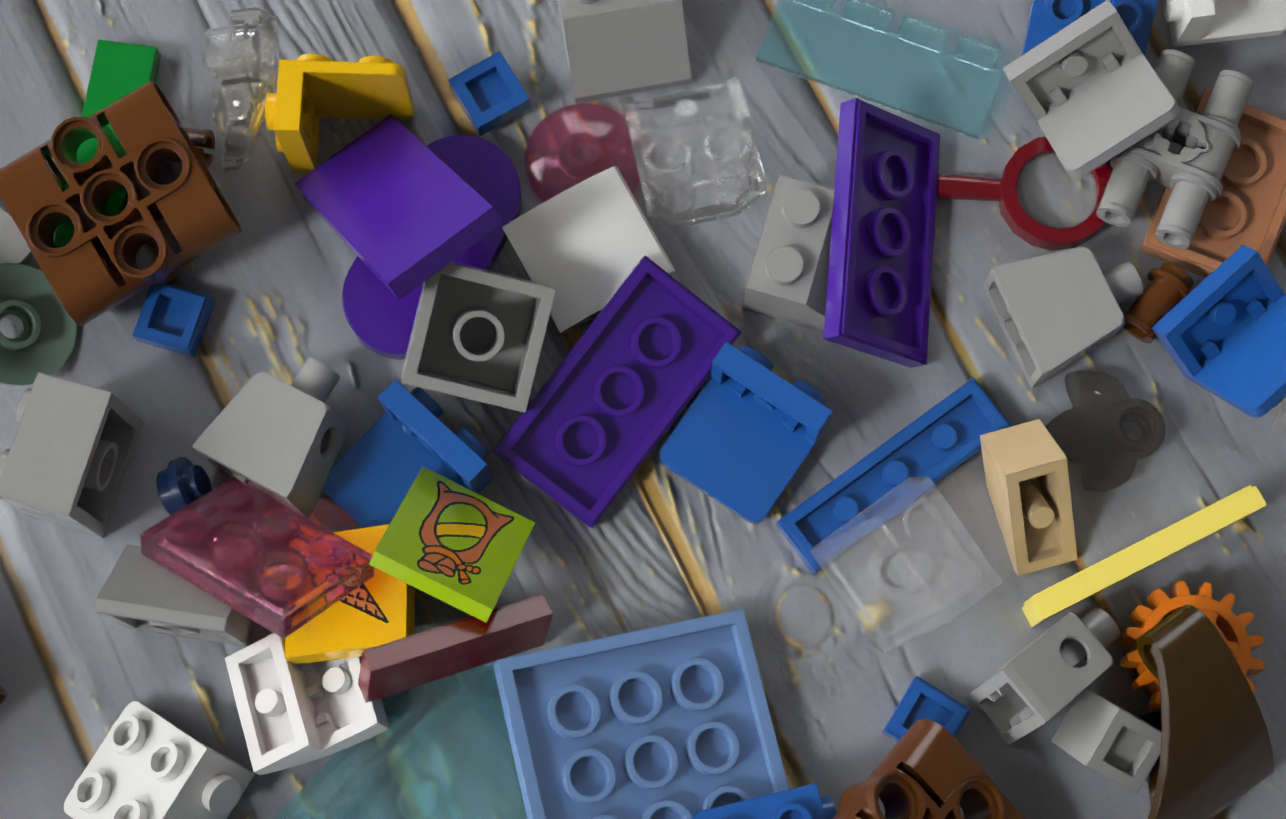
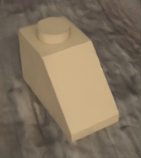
M1037 419L980 435L986 486L1013 569L1017 576L1078 560L1067 457L1041 420Z

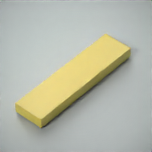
M1249 485L1033 595L1023 603L1024 606L1021 609L1031 627H1034L1236 524L1267 506L1257 486L1252 487Z

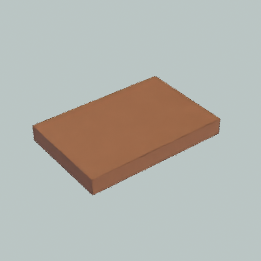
M1205 88L1199 97L1194 113L1203 114L1212 90ZM1246 104L1238 124L1242 137L1241 145L1236 151L1232 152L1220 182L1223 185L1222 193L1213 202L1207 203L1190 246L1186 249L1171 247L1160 242L1155 237V232L1172 191L1170 188L1164 187L1139 252L1207 278L1236 250L1245 245L1257 251L1268 267L1286 220V119ZM1182 146L1179 148L1178 155L1181 153Z

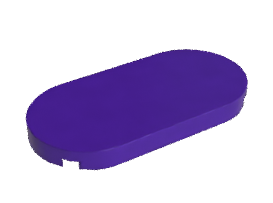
M455 135L438 139L428 144L427 147L492 205L502 221V224L452 262L490 271L508 239L502 227L518 218L521 211V186L517 170L511 159L502 149L485 139L469 135ZM357 256L344 281L342 304L347 322L359 341L368 349L383 357L397 360L405 359L423 283L398 300Z

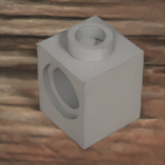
M1086 687L1077 695L1051 742L1088 768L1137 794L1160 755L1162 732L1133 713Z

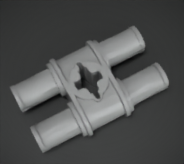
M1166 49L1161 53L1154 71L1179 106L1194 69L1195 60L1181 51ZM1221 71L1202 115L1179 107V113L1172 121L1162 126L1157 132L1146 136L1111 158L1110 165L1113 171L1096 212L1098 218L1111 225L1128 227L1132 222L1146 186L1151 181L1172 190L1155 232L1156 239L1171 247L1188 248L1207 203L1213 202L1221 195L1223 185L1220 182L1232 152L1236 151L1241 145L1242 137L1238 124L1253 88V80L1238 71ZM1171 142L1182 146L1180 155L1168 151Z

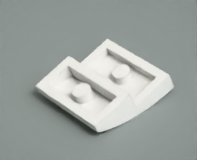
M616 166L572 186L502 227L532 282L548 285L556 289L550 315L560 333H569L597 316L643 256L646 255L670 275L676 272Z
M276 631L225 658L254 773L264 775L298 766L354 746L390 729L381 698L366 703L358 686L362 656L293 665L284 658L286 634Z

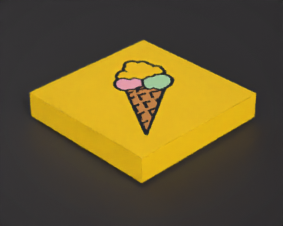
M389 524L290 538L284 656L290 663L297 665L361 657L364 650L414 635L415 587L369 565L373 553Z

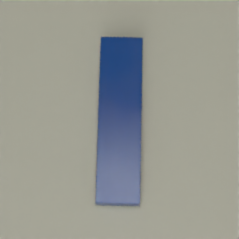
M973 377L779 519L776 526L814 575L982 450L980 435L1012 427V425Z

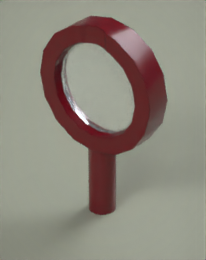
M1046 136L1038 137L1017 149L1005 165L1001 178L938 174L937 198L999 202L1001 216L1011 231L1031 246L1052 251L1076 248L1093 238L1105 221L1098 218L1096 212L1112 171L1107 163L1083 177L1072 178L1063 167Z

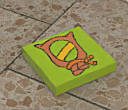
M422 466L376 547L369 565L486 623L535 522Z

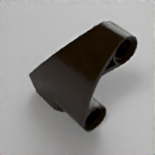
M1184 605L1138 637L1136 642L1137 650L1143 663L1159 680L1161 692L1162 736L1160 765L1151 772L1148 780L1151 809L1148 819H1212L1227 806L1270 776L1275 768L1267 726L1251 687L1235 657L1210 619L1196 607Z

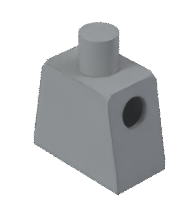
M1086 246L998 265L991 269L982 285L1031 389L1041 385L1112 339L1125 324L1124 315L1118 304L1140 296L1143 293L1141 278L1131 262L1126 261L1101 271L1092 251Z
M308 358L291 385L265 372H259L247 382L197 438L192 448L215 469L309 518L347 434V425L330 406L325 404L340 376L333 369L314 358Z
M1093 608L1081 619L1069 612L1036 637L967 696L1005 742L1010 745L1047 723L1114 663L1112 656L1106 649L1120 637L1119 627L1112 617L1100 608Z

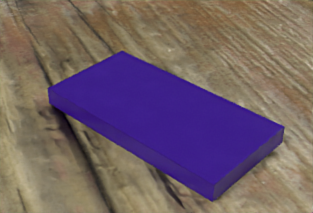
M858 98L842 102L840 105L823 339L910 368L927 365L940 134Z
M391 114L294 183L310 206L398 300L502 224L492 205Z
M645 255L527 405L526 413L522 412L493 449L492 453L587 527L593 528L710 375L712 361L724 344L728 342L732 345L742 332Z

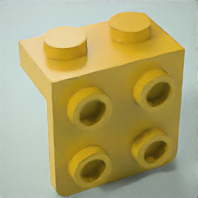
M304 54L299 56L297 60L279 59L277 93L267 94L265 106L266 127L269 131H275L277 152L285 154L292 172L297 174H308L318 166L321 118L383 120L391 114L397 120L409 121L414 119L415 104L406 68L382 56H366L361 58L359 62L333 61L331 58L320 54Z

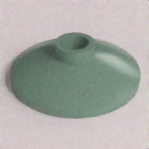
M19 263L0 264V321L2 318L10 319L17 327V335L14 339L5 337L0 331V383L12 386L34 384L38 372L52 376L67 362L75 346L77 323L62 306L43 271Z

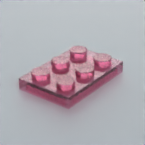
M234 477L140 533L141 554L283 639L374 577V567L369 565L372 554Z

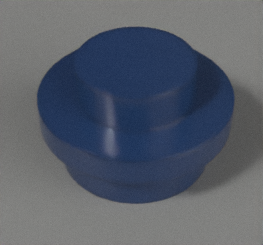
M179 457L171 460L167 469L159 471L157 474L156 486L159 498L166 511L172 517L179 518L185 515L190 519H195L206 513L207 501L212 497V486L206 471L200 465H194L186 457Z

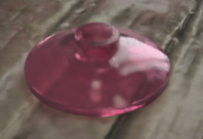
M574 104L552 112L534 129L525 151L526 175L532 190L542 202L613 166L618 167L633 194L640 183L644 167L643 147L633 126L619 113L596 104ZM581 145H588L595 151L590 159L584 161L576 159L572 153L575 148Z

